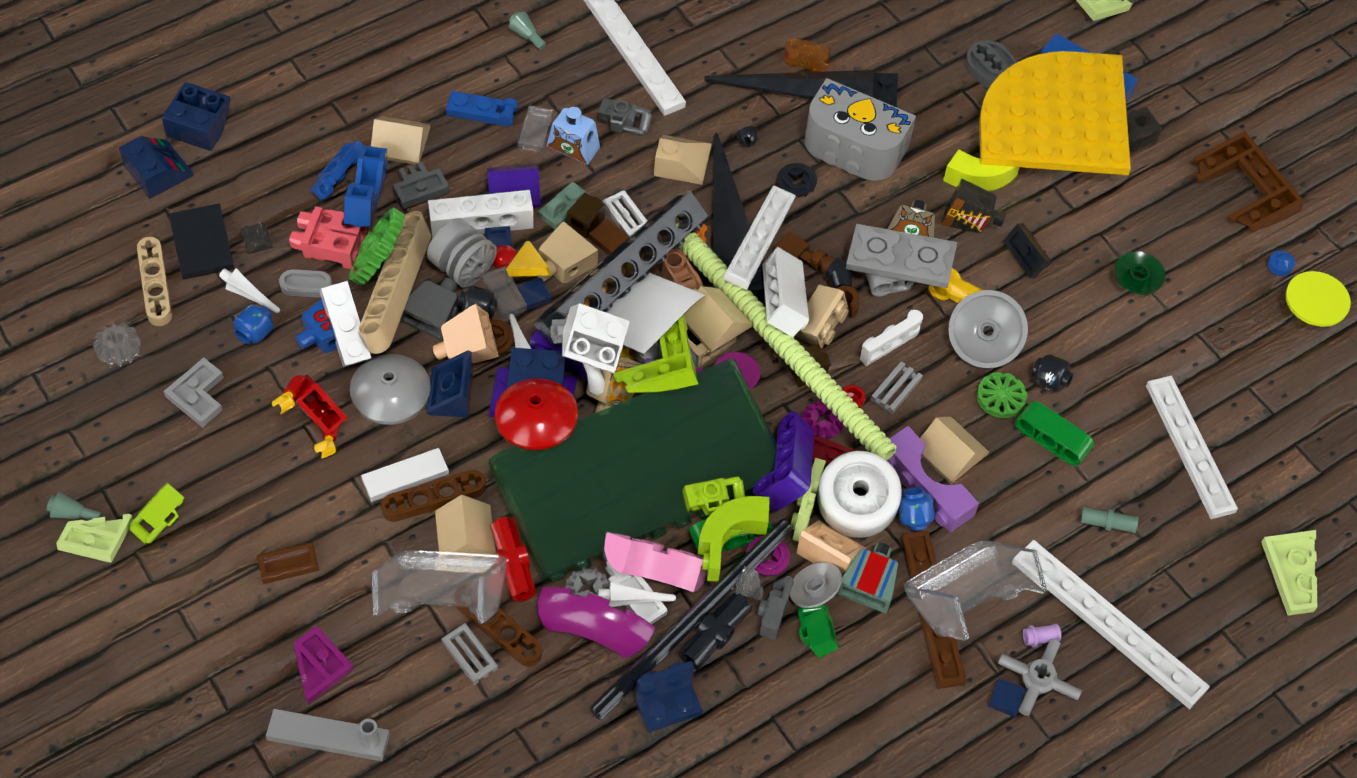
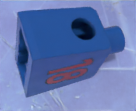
M320 299L303 313L302 321L305 330L295 335V339L302 349L316 343L323 353H329L337 349L332 324L326 315L322 299Z

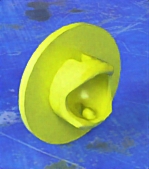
M1309 271L1300 273L1290 281L1286 289V302L1293 314L1302 321L1314 326L1326 327L1338 324L1346 317L1350 310L1351 300L1347 289L1336 278L1322 272Z

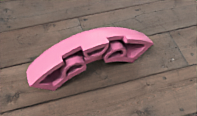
M607 532L604 546L606 558L611 566L622 574L660 581L692 592L699 590L707 578L708 570H702V556L673 548H668L667 551H664L663 544L645 539L632 538L631 540V537L628 535Z

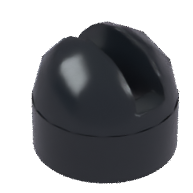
M754 126L744 127L736 133L740 144L744 147H750V143L755 145L758 140Z

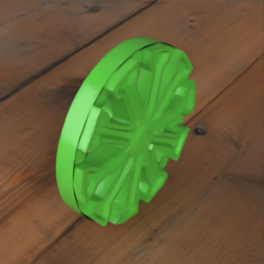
M991 373V375L983 378L977 389V401L980 407L986 413L998 418L1016 416L1023 410L1027 399V392L1023 383L1008 373ZM993 403L994 406L990 408L988 405ZM999 407H1003L1004 412H1000Z

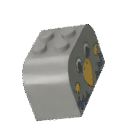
M826 78L810 104L804 139L805 146L811 155L829 165H834L850 174H855L867 180H883L895 172L908 150L916 116Z

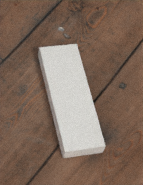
M436 448L363 474L361 478L370 501L373 502L391 493L449 474V470L440 449Z

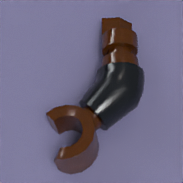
M810 249L805 250L800 258L816 269L821 268V272L826 274L825 277L830 280L832 288L844 292L847 303H850L849 314L852 318H855L859 312V295L852 287V271L846 269V262L841 258L828 257V253L821 249H818L815 253Z

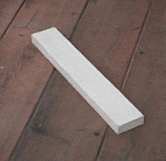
M773 185L729 265L723 280L745 290L748 289L796 195Z
M1172 375L1148 381L1146 388L1210 519L1236 513L1238 508Z

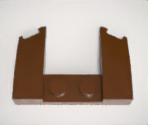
M1245 131L1200 154L1193 160V163L1199 165L1200 173L1196 175L1198 183L1241 168L1264 195L1261 199L1229 215L1228 220L1232 223L1238 221L1250 227L1249 231L1253 232L1301 212L1304 200Z

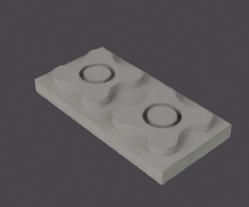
M856 224L846 269L948 288L957 242Z

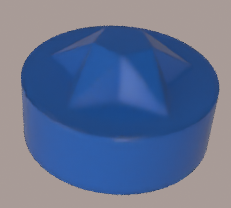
M1276 251L1271 254L1267 265L1273 274L1287 276L1292 272L1295 260L1288 252Z

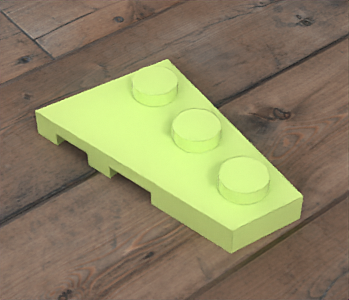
M815 458L810 488L803 496L798 498L797 505L801 507L799 513L794 512L791 521L792 529L795 530L792 539L799 542L802 531L808 527L820 478L824 471L825 460Z
M1316 530L1264 537L1261 542L1288 616L1314 612L1317 608V577L1315 576V562L1317 561L1315 551Z

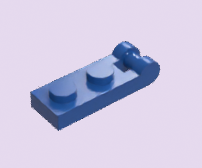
M451 91L446 106V115L496 125L511 126L514 121L513 113L517 111L518 102L512 98L501 100Z

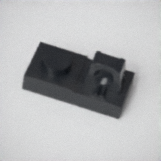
M1017 223L1003 240L1030 278H1036L1043 269L1048 268L1053 262L1046 254V251L1037 243L1038 241L1024 223Z

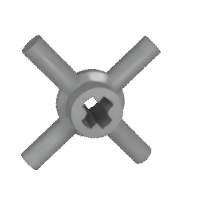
M1050 639L1042 659L1028 664L1003 653L998 664L1021 674L1023 682L1028 689L1019 708V712L1023 715H1030L1038 695L1048 693L1052 689L1077 701L1081 695V689L1057 679V673L1052 663L1061 643L1056 639Z

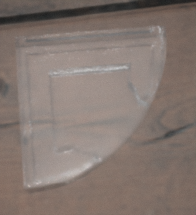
M744 566L735 593L761 601L763 587L760 585L759 574L755 570Z

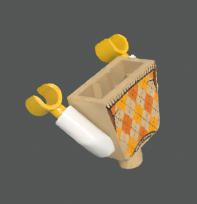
M622 346L615 372L642 365L634 361L636 358V351L634 349ZM583 363L588 377L587 395L598 400L595 409L597 415L609 418L614 404L625 406L630 404L634 393L626 391V383L623 381L617 383L613 373Z

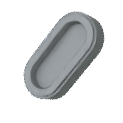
M292 269L285 271L280 276L279 283L281 291L286 295L321 297L319 291L321 288L331 286L332 280L330 275L323 271Z

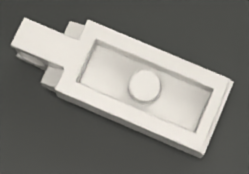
M608 561L606 562L607 566L605 569L611 576L608 580L609 583L612 582L653 592L642 577L622 574L615 570ZM661 601L626 605L629 610L641 616L650 624L660 620L668 612Z

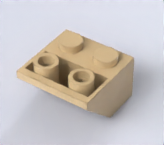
M818 285L807 303L809 322L795 336L811 345L819 344L822 349L825 344L829 345L835 336V331L833 330L838 322L842 323L845 320L849 310L847 309L848 305L843 291Z

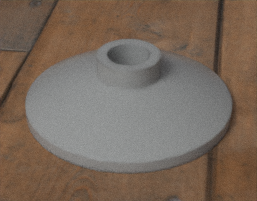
M819 562L811 564L802 569L793 578L794 584L791 587L789 596L794 604L802 608L820 606L832 599L839 591L842 584V574L838 567L832 563Z

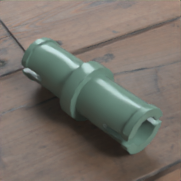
M1083 507L1080 523L1105 527L1106 531L1116 529L1136 533L1139 517L1114 513L1113 509L1103 511Z

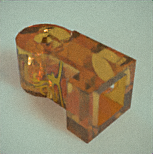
M790 39L785 44L784 61L790 67H802L812 72H824L829 64L831 48L806 40Z

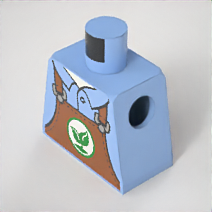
M577 107L564 108L551 126L547 147L588 165L600 149L596 123L594 120L581 115V110Z

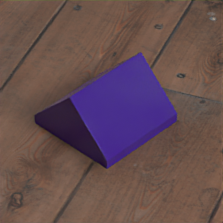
M537 165L487 167L489 194L530 190L533 208L541 207L539 169Z

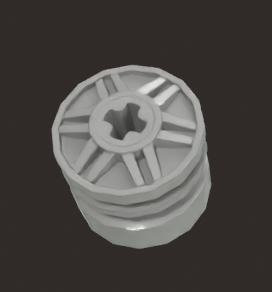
M456 218L446 223L435 234L428 247L427 259L442 272H446V275L459 286L469 287L479 281L490 269L497 250L490 240H487L482 234H477L475 228L464 219Z

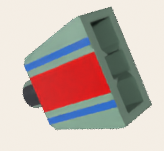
M877 543L873 552L861 549L843 575L842 584L837 595L887 614L898 568V562L889 558L892 551L891 547L884 543Z

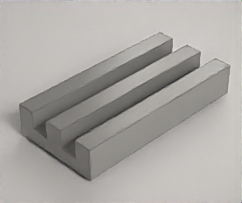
M901 361L874 392L870 401L888 413L893 414L919 384L923 375L919 372L915 374L913 368H906L905 363ZM902 373V377L890 389V391L885 395V397L882 400L879 399L884 394V392L890 387V385L896 380V378ZM910 378L912 381L891 405H888L887 403L906 380Z
M466 623L441 638L443 645L474 685L479 683L481 678L485 679L488 677L490 672L494 673L498 670L496 662ZM463 633L487 664L486 667H483L459 636ZM452 639H454V641L458 644V646L461 648V650L464 652V654L467 656V658L470 660L473 666L477 669V673L473 671L470 665L466 662V660L463 658V656L451 642Z

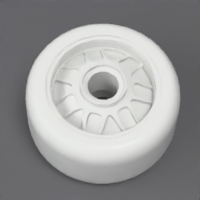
M867 451L847 452L831 461L822 473L817 492L820 513L831 528L845 536L864 538L876 535L883 531L896 516L902 496L901 483L893 466L881 456ZM861 488L867 494L859 496L854 493L853 489Z

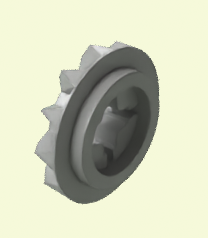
M583 567L577 572L573 571L569 579L566 580L565 588L572 589V594L587 597L588 593L597 595L598 589H609L610 583L606 575L598 572L596 567L593 570ZM582 582L587 585L593 583V592L589 590L583 592Z

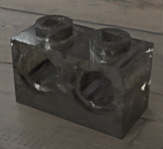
M1147 107L1140 110H1132L1127 114L1129 153L1156 144L1161 133V125Z

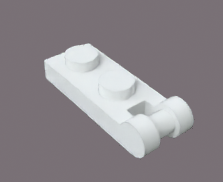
M911 310L904 321L897 325H890L882 334L875 338H868L862 345L860 360L863 364L868 366L916 337L920 331L923 314L918 310Z

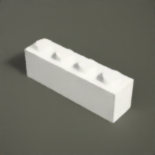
M777 247L762 264L767 322L794 337L809 322L803 263L801 260Z

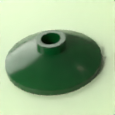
M1138 251L1126 253L1117 260L1114 268V274L1118 283L1124 289L1134 294L1148 295L1155 293L1162 287L1166 275L1163 265L1158 259L1148 253Z

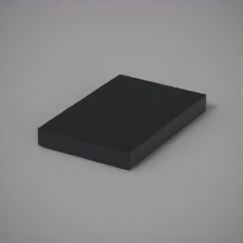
M220 203L169 213L183 280L218 273L223 269H235Z

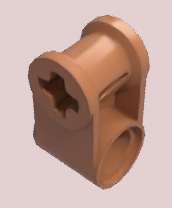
M671 249L666 253L667 258L662 262L661 270L664 279L692 290L694 288L698 290L702 286L701 279L692 268L685 254L679 249Z

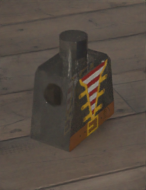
M961 179L946 204L942 225L974 233H982L988 223L1001 227L1006 213L994 209L997 199L995 194Z

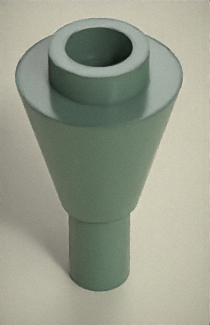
M525 11L514 13L509 19L508 28L531 41L539 50L545 48L547 43L537 34Z
M60 491L56 496L51 495L47 505L50 518H82L92 520L93 518L101 517L102 512L85 508L84 505Z

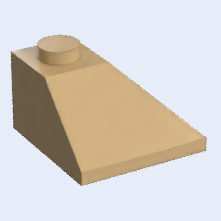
M663 135L659 140L655 156L654 176L703 185L712 144Z

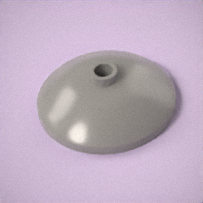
M983 290L968 295L955 307L949 321V337L954 350L964 361L979 368H997L1011 362L1021 352L1027 340L1028 323L1023 309L1012 297L999 291ZM992 327L994 332L992 335L987 336L983 332L984 329Z
M400 354L379 355L369 359L356 370L350 383V396L355 409L364 418L378 424H400L416 417L425 408L430 395V379L423 366L410 357Z

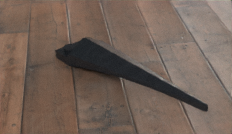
M874 70L704 76L705 81L708 83L759 89L810 100L814 99L822 84L828 78L897 108L898 73H874Z
M716 132L714 134L712 251L723 261V264L729 267L750 226L719 135ZM762 262L748 287L753 296H765Z

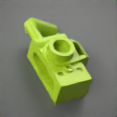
M737 476L727 479L718 478L684 486L682 492L687 511H696L702 508L706 515H711L718 507L730 500L727 485H732L734 499L745 497L743 480Z
M166 482L139 511L136 518L130 523L129 530L144 544L151 543L167 525L170 526L179 517L175 508L183 503L185 497ZM173 512V517L167 522L165 519ZM143 519L154 528L151 533L140 525Z

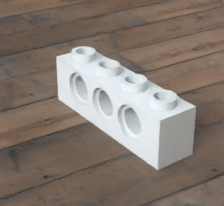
M530 190L428 200L432 239L441 227L456 218L464 219L475 228L477 234H485V228L510 226L511 231L533 228V206Z

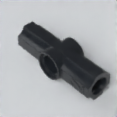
M732 593L715 613L711 612L703 619L697 628V633L679 651V656L684 663L692 661L694 669L698 670L716 649L721 650L729 642L736 627L752 611V606L741 594Z

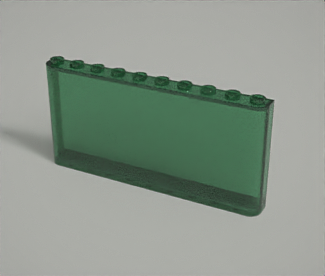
M734 358L696 372L697 385L661 392H646L577 420L576 427L571 435L557 446L543 450H528L513 446L493 455L489 459L488 465L542 583L548 580L551 583L558 582L567 576V572L574 569L577 572H581L582 568L585 567L587 569L591 567V562L600 558L602 561H606L604 546L607 532L628 535L631 537V540L632 538L642 540L649 537L655 540L666 535L667 530L676 526L677 529H681L692 523L691 519L701 516L702 519L709 517L710 515H706L702 508L696 511H687L682 492L686 485L738 476L743 480L745 496H756L753 494L755 484L762 477L775 470L777 443ZM727 485L729 499L733 500L732 485Z

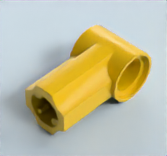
M953 268L948 288L929 286V291L935 298L944 301L951 299L957 303L972 293L983 291L962 280L960 274Z

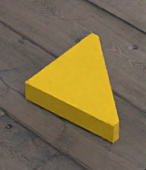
M530 241L525 242L506 268L509 277L548 276L551 273L547 264Z

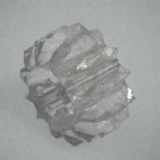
M113 321L112 327L102 326V332L95 333L94 350L97 352L98 359L101 362L106 361L110 367L115 363L122 367L125 361L132 363V356H139L140 338L137 336L134 327L128 328L125 322L117 326Z

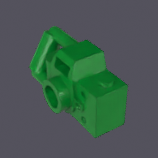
M822 604L813 608H799L798 616L801 624L799 634L807 647L811 648L819 658L839 649L833 620L829 615L828 607Z

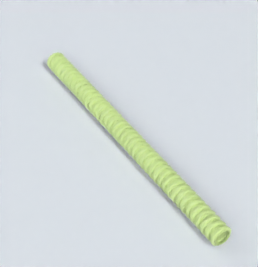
M695 232L685 236V242L678 248L688 256V259L703 272L705 277H708V280L713 283L715 288L722 290L752 323L753 328L759 331V335L764 337L766 342H769L771 348H774V351L782 359H785V363L790 365L792 370H795V373L800 376L803 382H806L808 387H811L812 392L816 393V396L822 399L824 404H827V408L833 410L832 413L838 416L840 422H843L846 428L849 427V431L854 433L856 439H860L859 442L865 445L868 451L881 456L886 461L890 459L895 453L897 446L891 443L888 437H885V433L880 431L878 426H874L875 423L869 420V416L863 414L864 411L858 408V405L853 402L850 396L847 397V393L842 391L839 385H836V381L831 379V376L826 374L823 368H820V364L815 362L813 357H810V354L805 351L802 345H799L797 340H794V337L767 322L766 307H763V304L758 301L756 296H753L750 290H745L723 280L728 267L723 264V261L708 248L707 244Z

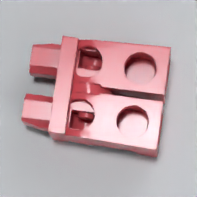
M315 206L313 213L300 211L297 225L298 228L306 230L304 233L292 231L289 242L291 248L302 250L304 258L330 260L342 263L343 268L351 269L368 229L367 226L356 227L351 224H344V212L323 210L322 207Z

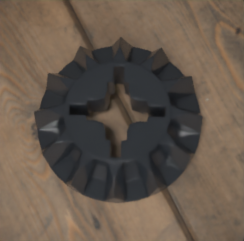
M788 164L778 174L779 188L796 195V197L798 195L806 197L809 192H814L817 185L816 173L805 164ZM802 177L801 183L793 184V180H798Z

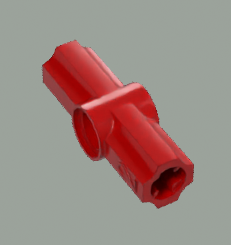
M499 518L491 524V531L497 548L496 555L502 575L505 574L512 600L519 602L527 601L536 595V589L529 570L530 562L524 543L521 544L514 518Z

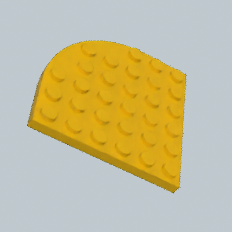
M1068 51L1049 52L1028 57L1007 68L991 84L982 104L979 121L980 164L1129 175L1131 166L1122 55Z

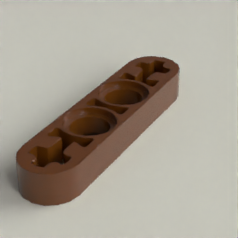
M469 470L391 493L382 499V515L386 520L396 522L437 510L460 495L473 499L477 498L485 492V476L478 470ZM474 480L478 486L473 488L469 481ZM459 483H461L463 492H459ZM444 487H451L455 490L454 494L450 497H444L439 492ZM422 494L428 497V501L423 505L413 502V498L417 495ZM408 499L410 508H406L404 500ZM395 504L398 510L393 512L390 505Z
M462 585L455 591L456 608L516 661L526 667L535 666L540 662L542 648L538 640L481 591L472 585ZM472 595L473 603L477 606L475 612L474 605L469 601L463 603L462 596L470 597ZM484 611H492L496 617L492 622L486 623L481 621L480 615ZM510 628L515 630L516 636L512 640H504L501 638L500 633L504 629ZM521 639L522 646L527 650L534 648V656L530 654L524 656V649L519 645Z

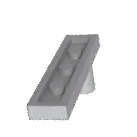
M273 709L266 739L273 742L383 761L390 733L387 729L377 728V724L373 719H364L360 724Z

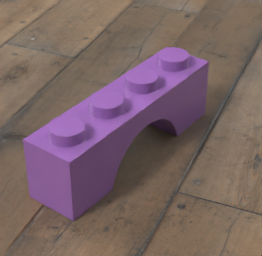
M909 426L889 438L891 443H894L897 448L893 456L887 461L893 466L900 482L905 487L923 488L925 492L932 495L935 520L940 526L945 527L951 533L975 516L979 502L962 484L944 485L935 482L926 475L920 461L926 445Z

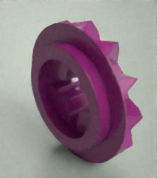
M819 399L813 404H808L805 411H803L802 418L814 429V435L824 439L832 438L838 435L844 427L843 422H840L838 416L832 413L833 410H829L827 404L820 402ZM819 414L822 416L830 414L828 421L822 420L818 422Z
M759 536L752 540L747 547L746 553L764 536ZM782 541L774 549L772 557L774 561L767 560V562H761L754 569L755 574L760 573L767 578L769 575L778 576L780 572L787 569L790 561V551L785 542Z

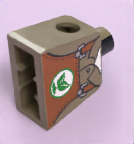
M914 200L911 207L905 205L899 207L888 230L934 238L935 215L932 212L926 211L927 205L925 202Z

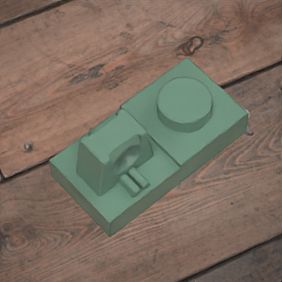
M571 182L538 211V217L553 229H556L563 221L567 222V211L586 191L574 182Z

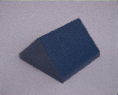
M467 350L432 368L427 414L432 416L469 417L473 380L471 351Z

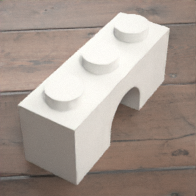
M345 281L321 288L319 292L326 315L329 317L333 327L335 343L343 368L371 359L369 349L359 332L360 320L348 282Z

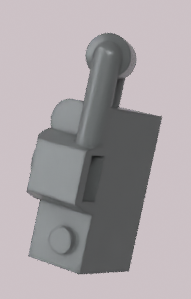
M603 98L598 111V122L610 124V130L619 133L623 131L639 135L648 133L652 118L650 110L640 108L635 104H628L624 100L615 101ZM638 114H642L639 128L634 127Z
M786 576L773 582V588L768 600L762 599L757 614L762 616L759 635L776 640L788 603L790 590L794 584L792 577Z

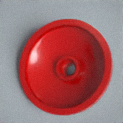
M542 378L526 379L513 384L501 394L495 407V422L500 434L511 444L528 450H543L557 446L571 435L578 420L577 403L570 391L555 381Z

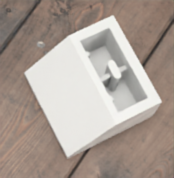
M580 303L570 307L563 330L562 356L615 373L630 321Z

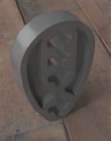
M983 40L974 43L969 48L965 67L975 80L989 89L995 79L1007 68L1017 63V61L1004 45L995 41Z

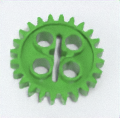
M393 207L380 218L373 231L368 232L359 247L358 256L353 261L354 264L350 269L349 279L359 286L364 285L380 268L382 261L385 262L395 247L396 237L404 225L405 214Z

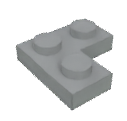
M203 357L165 389L164 395L203 428L223 411L221 404L207 394L209 390L224 378L223 373Z

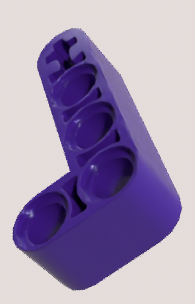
M795 411L785 415L779 423L775 470L762 477L753 488L754 495L769 497V509L773 512L782 509L803 496L811 485L814 429Z

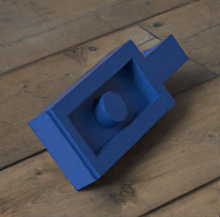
M360 141L344 144L318 175L317 182L310 190L313 191L319 200L326 199L332 194L333 185L340 182L346 176L345 171L348 167L358 161L363 145Z

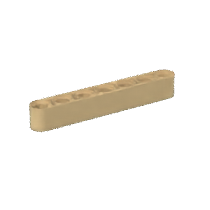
M413 211L404 216V225L396 237L397 241L393 251L384 262L359 326V332L369 351L373 354L382 353L390 347L431 239V232L422 213L419 211Z

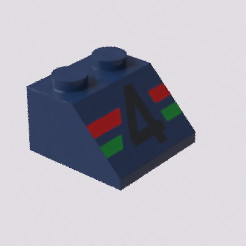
M140 136L119 147L124 167L149 199L194 176L192 170L167 140Z

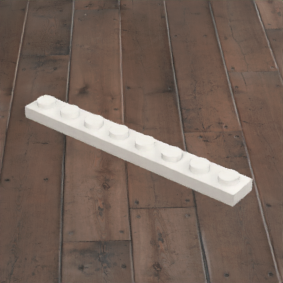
M584 0L662 114L665 116L685 108L686 101L615 0Z
M1035 540L1016 556L1014 562L1187 708L1191 709L1209 689L1210 686Z

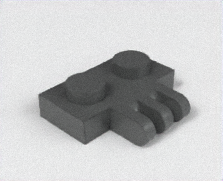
M421 161L416 163L417 172L413 165L407 166L409 175L406 174L403 168L398 170L402 182L393 184V191L403 209L450 193L449 185L440 168L427 172Z

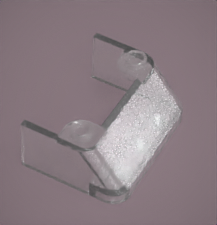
M991 541L973 543L904 584L907 597L935 633L964 641L969 639L963 613L988 598L997 596L1009 600L1017 597L1018 593L1024 589L1039 593L1047 592L1037 550Z
M414 550L399 552L372 570L373 616H380L388 609H394L396 613H407L418 604L469 607V611L478 618V623H485L499 609L506 575V557Z

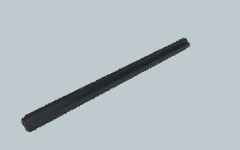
M781 519L590 707L591 713L597 719H603L637 685V680L642 675L652 671L792 532L793 526L786 519Z

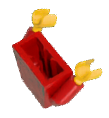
M308 374L304 377L296 375L289 381L283 394L272 401V406L274 407L279 404L281 407L280 414L295 406L294 401L324 432V440L316 443L314 446L316 453L321 451V458L323 459L336 452L334 441L337 438L340 424L348 417Z

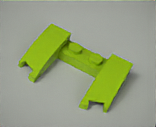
M685 313L659 338L663 359L613 373L617 383L623 381L627 384L625 388L628 393L661 392L698 384L689 346Z

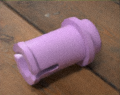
M1057 623L1040 627L1029 625L1027 629L1023 630L1024 643L1032 648L1037 647L1038 644L1048 643L1050 639L1061 641V630Z

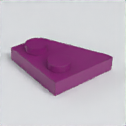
M317 625L293 643L308 704L354 670L350 661Z

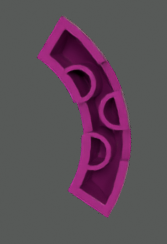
M543 587L540 592L538 614L542 624L549 632H566L588 638L611 649L622 658L631 657L639 652L648 643L656 628L631 610L626 609L624 613L619 609L609 606L610 600L588 593L587 597L572 594V589L562 587Z

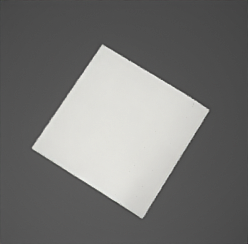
M649 273L641 281H635L630 286V292L625 296L617 297L612 302V308L605 313L630 321L623 345L645 354L696 301L705 295Z

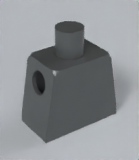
M445 278L440 286L431 281H424L408 297L400 322L440 341H444L441 327L444 323L454 318L459 310V306H457L458 295L454 293L458 287L457 283L450 278Z

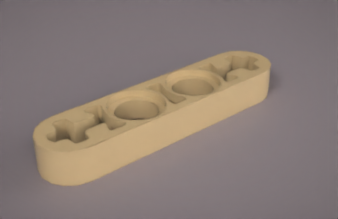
M145 237L137 244L146 313L152 325L164 326L172 319L163 251L157 238ZM153 247V257L149 258L147 253L148 248ZM150 267L160 268L159 272L154 275L146 273ZM159 287L163 289L160 295L152 296L149 294L153 288ZM160 304L162 315L156 316L157 310L155 305Z

